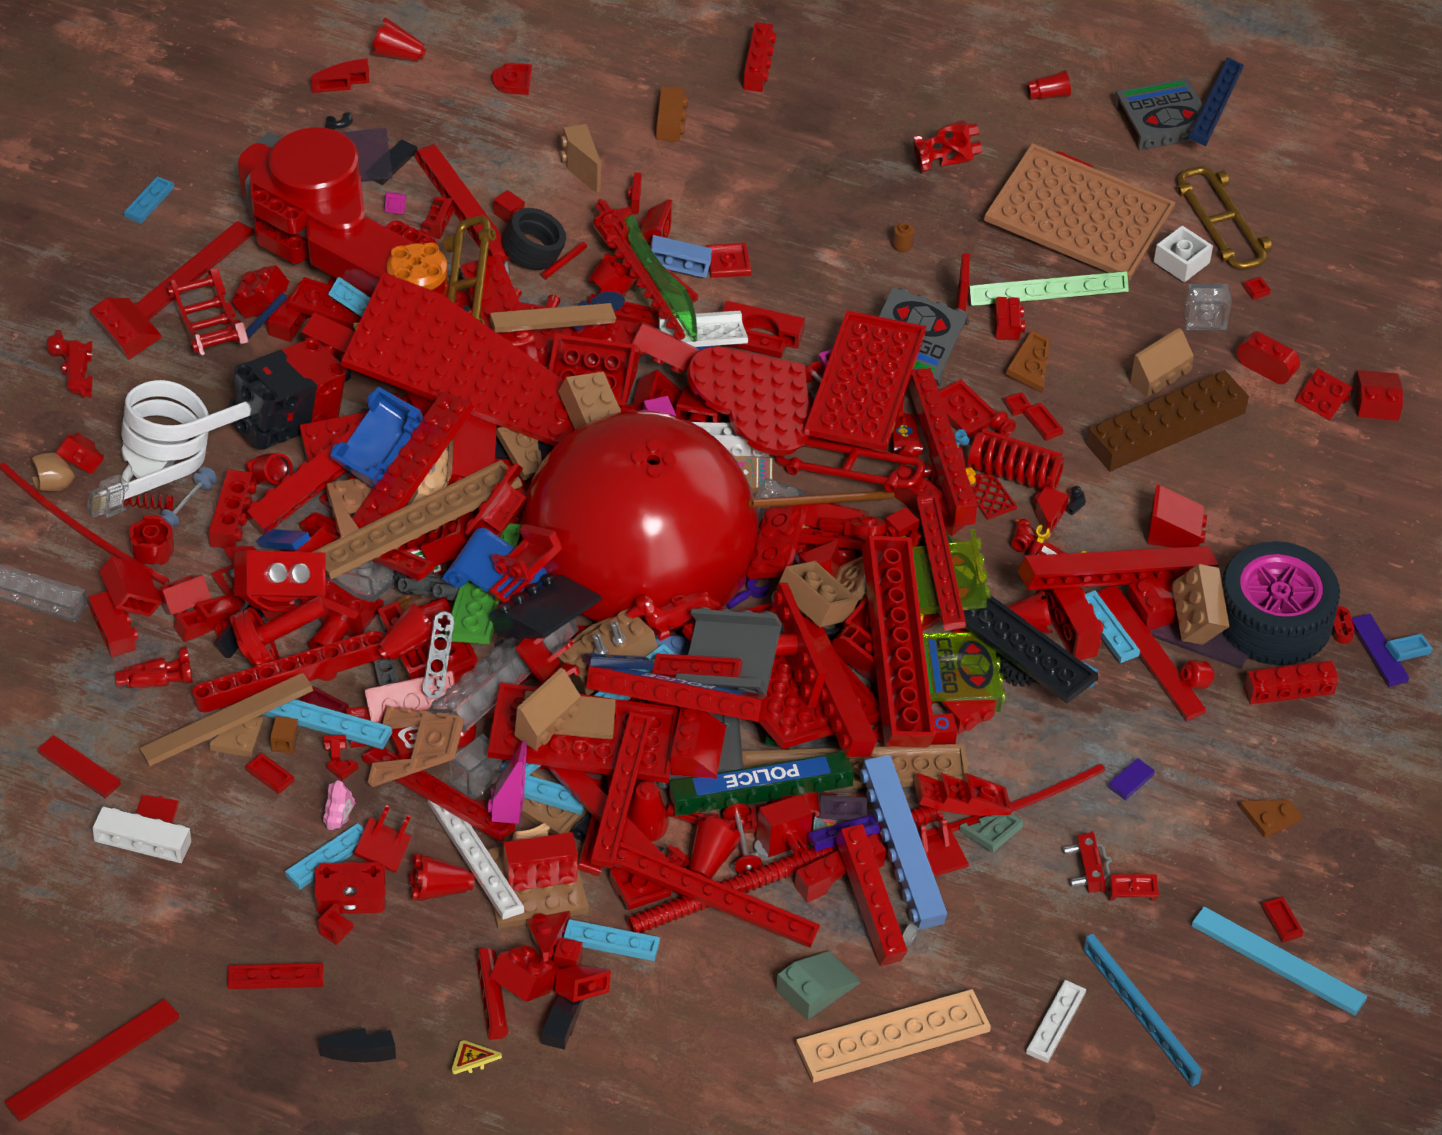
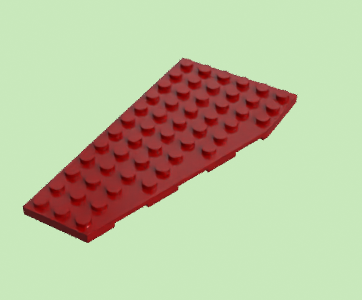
M385 272L382 273L341 360V366L433 401L437 399L442 391L468 400L475 406L470 415L554 447L575 430L558 392L564 382L562 378L444 295Z

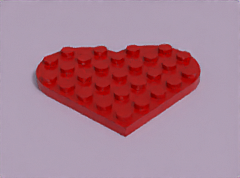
M720 346L703 349L692 358L687 370V379L695 395L699 394L706 401L705 405L729 415L734 431L737 435L741 434L748 440L747 444L766 454L785 456L793 454L805 445L809 438L808 435L804 434V428L809 417L805 364Z

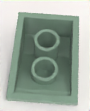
M830 951L796 961L780 972L777 976L776 991L808 1021L859 985L860 980Z

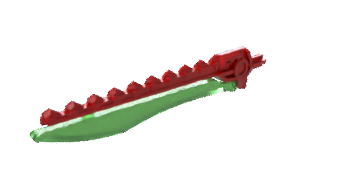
M599 199L595 207L600 214L595 217L593 223L597 232L608 247L616 249L615 256L623 259L622 266L631 269L629 276L638 279L636 286L645 289L644 296L652 299L651 306L655 309H660L658 316L662 319H667V328L675 330L673 337L683 340L685 338V330L690 339L696 342L698 340L696 314L686 288L657 259L640 231L635 217L631 213V208L628 206L621 209H611L605 200Z

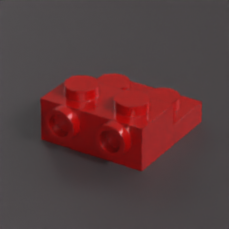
M618 867L610 870L609 880L618 898H622L628 911L671 896V890Z

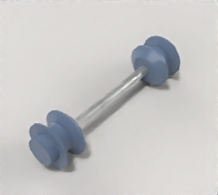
M201 467L199 473L194 474L193 479L196 486L173 512L167 509L161 511V517L169 525H172V530H174V526L179 525V519L176 514L199 488L210 490L211 484L217 482L216 474L211 468Z

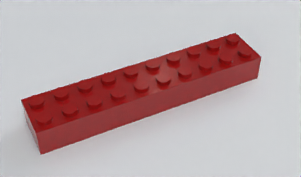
M868 536L862 547L884 744L885 747L928 748L935 738V728L911 537Z

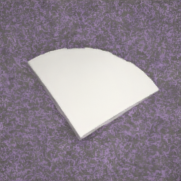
M130 428V430L140 438L157 444L171 445L180 444L188 441V439L173 442L157 441L146 438L136 433L134 430ZM123 441L121 449L123 459L129 462L132 467L131 472L137 479L174 464V460L160 461L143 457L132 451Z

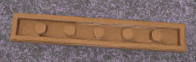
M611 303L490 313V321L493 331L496 333L615 323L616 320Z

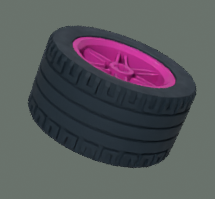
M1272 541L1248 546L1233 556L1223 574L1222 587L1229 627L1222 631L1221 634L1227 643L1238 653L1263 664L1292 665L1312 658L1326 646L1333 629L1340 599V585L1334 571L1318 554L1293 543Z

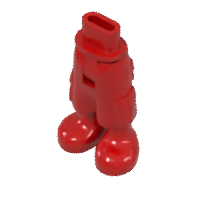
M187 646L179 649L178 658L174 661L166 663L165 658L160 657L131 665L128 669L124 667L122 671H116L117 687L127 685L128 688L143 689L168 686L169 682L193 683Z

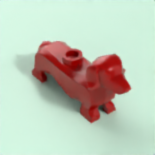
M56 330L55 334L47 339L48 353L51 356L62 355L65 357L66 362H62V374H66V386L70 393L81 395L82 398L86 396L91 398L92 376L85 378V374L88 369L87 362L92 361V341L83 344L77 340H64L61 330Z
M696 592L685 597L678 595L672 598L671 603L662 607L657 606L651 597L640 595L635 599L634 607L626 612V615L629 618L644 615L648 626L654 629L655 636H657L659 641L671 637L669 629H677L693 618L691 614L692 609L709 608L716 610L715 607H720L721 604L714 601L708 592Z

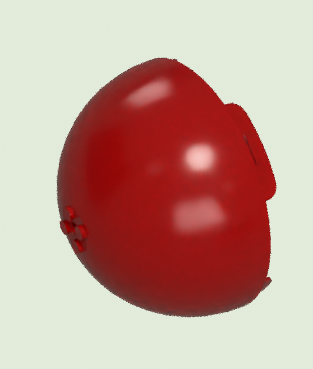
M647 410L618 412L594 419L562 439L537 469L527 490V500L523 505L521 527L527 524L556 532L563 549L544 568L547 573L563 575L601 595V601L581 613L599 622L615 617L621 611L633 608L635 599L640 595L651 597L657 606L662 607L671 603L672 598L678 595L685 597L696 592H708L714 601L721 604L720 607H715L716 610L722 608L739 592L748 578L747 572L756 551L759 531L757 508L749 506V500L754 499L750 484L729 450L706 430L688 420L667 413ZM655 460L659 464L651 465L647 461ZM643 615V616H639V618H640L646 625H648V624L646 623V621H645L644 615ZM684 625L677 629H669V632L672 633L683 630Z

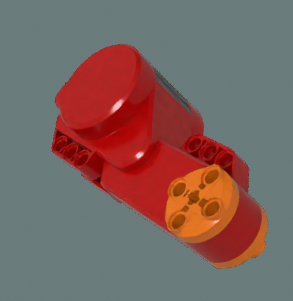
M322 127L300 129L287 134L283 138L268 132L259 141L242 152L238 159L242 196L247 199L249 216L255 219L256 240L260 246L291 263L298 264L310 258V263L335 278H343L370 297L383 272L440 293L445 297L448 296L447 260L439 250L434 238L399 220L391 221L384 226L365 216L358 150L349 137L336 130Z

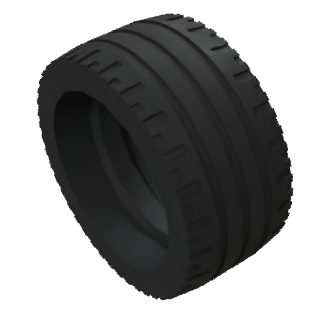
M523 208L516 211L510 218L504 229L501 242L506 254L516 263L530 269L544 270L553 265L558 259L566 242V232L560 222L551 214L540 209ZM522 232L536 236L545 245L534 243Z

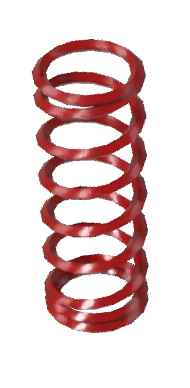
M147 492L144 494V501L141 506L139 504L140 494L137 495L134 505L132 504V497L128 498L127 501L126 499L124 500L125 506L130 503L132 507L138 504L139 508H142L145 504L147 509L152 506L154 510L159 506L161 510L167 509L171 511L173 508L172 495H167L166 504L163 509L161 506L162 494L159 495L156 508L154 507V493H152L149 507H147L146 502Z

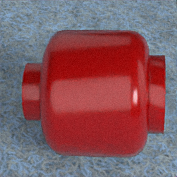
M1187 661L1180 673L1182 680L1191 689H1206L1214 680V670L1206 661Z

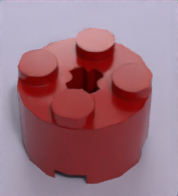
M605 254L591 273L589 280L600 287V293L613 291L625 297L635 283L636 278L629 276L631 269L623 267L621 263L616 261L618 257Z
M157 515L143 516V520L138 521L136 524L132 523L129 534L131 552L134 559L149 565L166 564L174 552L172 525H169L163 517Z

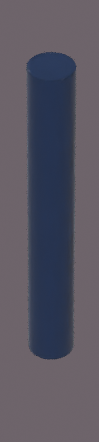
M284 292L246 329L248 339L286 301L288 296Z

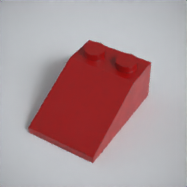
M1357 370L1358 417L1400 420L1403 408V388L1399 374Z
M1147 578L1129 584L1127 601L1149 631L1178 622L1172 582L1175 580Z

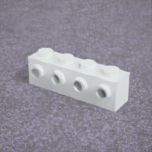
M692 422L719 440L733 456L769 457V454L747 444L748 440L741 434L737 435L731 423Z
M102 807L93 826L94 842L182 863L191 844L190 828L179 824L167 823L160 819H151L139 814L123 812L116 808Z

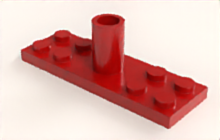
M779 583L777 592L774 593L772 608L769 611H773L774 614L778 615L785 633H780L775 656H787L794 673V679L800 687L801 696L805 699L808 707L816 706L827 673L788 583Z

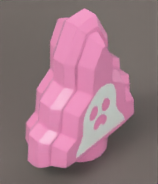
M338 780L329 784L328 800L325 806L323 822L329 830L341 828L349 820V814L355 805V799L352 797L351 791L345 787L343 782Z

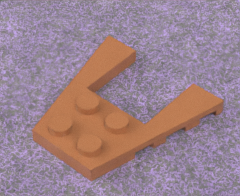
M359 478L327 483L326 493L330 507L332 506L333 509L332 514L336 520V529L340 534V538L359 529L349 514L357 512L373 489Z
M387 706L383 725L390 726L392 729L419 726L411 759L372 763L368 783L371 787H375L454 760L464 720L458 715L438 712L437 714H430L424 710L416 712L411 711L409 708L401 707V709H396L392 706Z

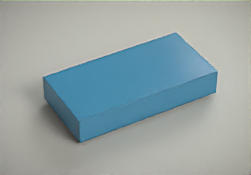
M1422 634L1390 640L1385 645L1397 662L1429 655L1433 650Z

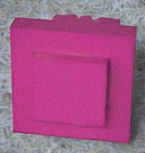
M386 192L385 212L405 214L406 194Z

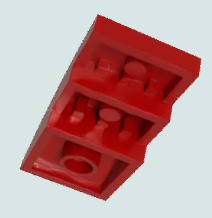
M917 773L914 778L920 805L964 815L1000 816L1011 815L1012 813L1007 789L1002 785L965 773L962 780L941 773L938 780Z

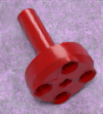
M317 596L264 623L260 615L252 607L243 609L229 618L242 654L255 667L280 659L274 641L328 614V610L322 598Z

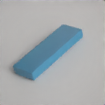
M157 176L124 211V217L142 224L174 189V183Z

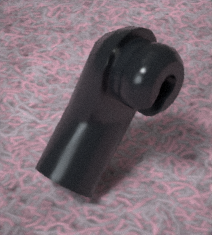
M1074 486L1070 489L1072 503L1066 507V511L1070 515H1074L1086 503L1084 492L1080 486Z

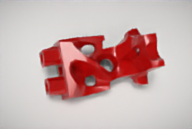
M959 120L938 129L937 135L923 139L921 135H915L913 146L920 173L931 169V162L942 157L941 166L974 160L973 155L983 152L980 141L970 142L971 136L979 135L978 125L976 123L967 124L964 120ZM953 132V136L947 138L945 137V133ZM936 142L942 144L939 148H933V144ZM955 152L956 156L954 158H947L949 153Z

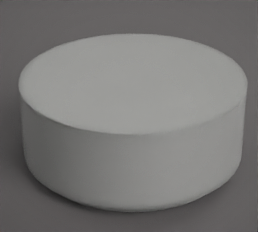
M912 923L907 926L902 935L906 947L912 944L919 930Z

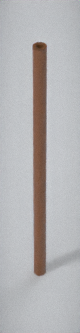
M887 491L758 498L750 499L749 506L754 508L893 499L895 494Z

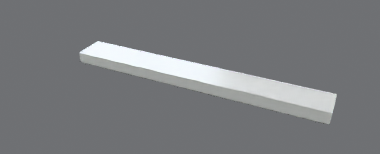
M427 799V803L501 918L504 920L524 913L523 904L472 826Z

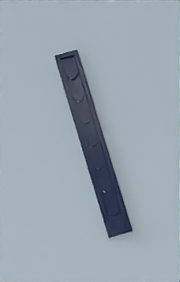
M1227 57L1189 135V139L1201 145H1207L1242 72L1243 64Z

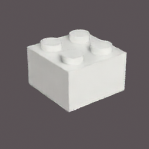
M1181 226L1157 244L1154 262L1183 282H1186L1210 263L1213 245L1184 226Z

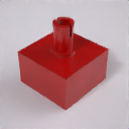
M797 795L759 808L756 840L759 839L762 848L768 854V858L790 850L793 851L796 857H799L800 854L802 856L807 852L808 848L806 845L809 844L807 833L811 832L813 813L802 796Z

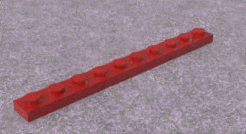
M591 294L587 303H591V298H596L597 295ZM625 301L622 308L614 311L616 320L640 324L642 321L659 329L658 314L660 309ZM672 312L673 315H683V314H679V313H674V312ZM745 329L748 343L726 345L782 358L787 346V338Z
M620 842L614 864L615 867L811 948L819 931V924Z

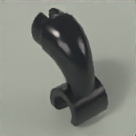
M345 112L339 121H336L334 116H328L325 128L333 130L336 128H346L352 124L353 115L350 112Z

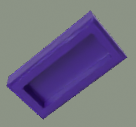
M1137 758L1109 783L1108 788L1124 800H1127L1154 776L1155 770Z

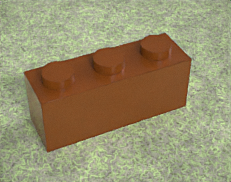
M661 87L656 140L680 142V134L685 132V122L682 121H686L687 109L684 108L688 106V96H685V88Z

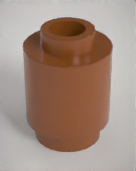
M899 223L894 228L893 245L898 252H908L913 246L914 227L908 223Z

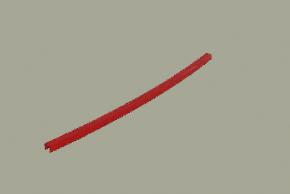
M5 462L0 464V470L15 484L76 532L114 557L142 564L67 515L29 485ZM147 567L153 580L162 585H165L167 581L169 582V578Z
M1099 764L1061 783L1010 803L1012 812L1076 786L1104 772L1105 767L1103 764ZM975 815L947 824V830L951 829L952 832L960 830V825L967 823L968 826L977 824L980 818L986 816ZM938 827L927 830V838L938 835ZM884 842V845L887 847L886 850H888L887 842Z

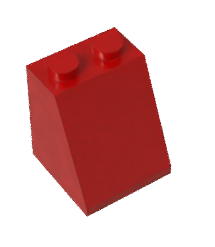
M685 386L676 405V416L690 422L721 423L724 414L705 405L706 401L699 394L695 395L690 386Z
M1156 485L1147 544L1170 548L1199 547L1200 543L1204 544L1206 531H1203L1202 527L1206 528L1207 515H1203L1204 506L1161 485Z

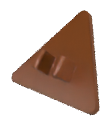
M407 595L397 601L404 612L412 602L422 599V595Z

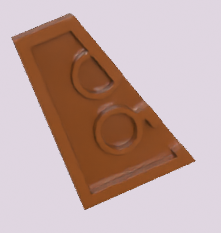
M1032 330L1008 367L1006 375L1042 393L1045 384L1044 379L1050 339Z

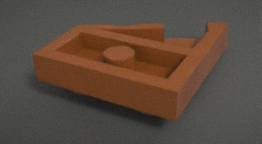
M1290 800L1240 802L1239 808L1264 838L1302 820V814Z

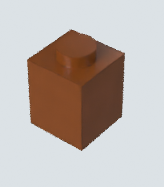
M275 717L270 737L271 751L294 754L299 735L298 719Z

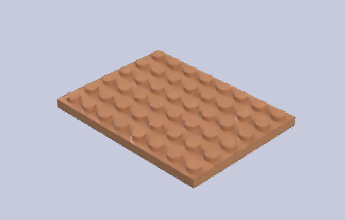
M1032 143L985 214L984 221L1106 272L1127 271L1128 281H1130L1172 213L1176 202Z

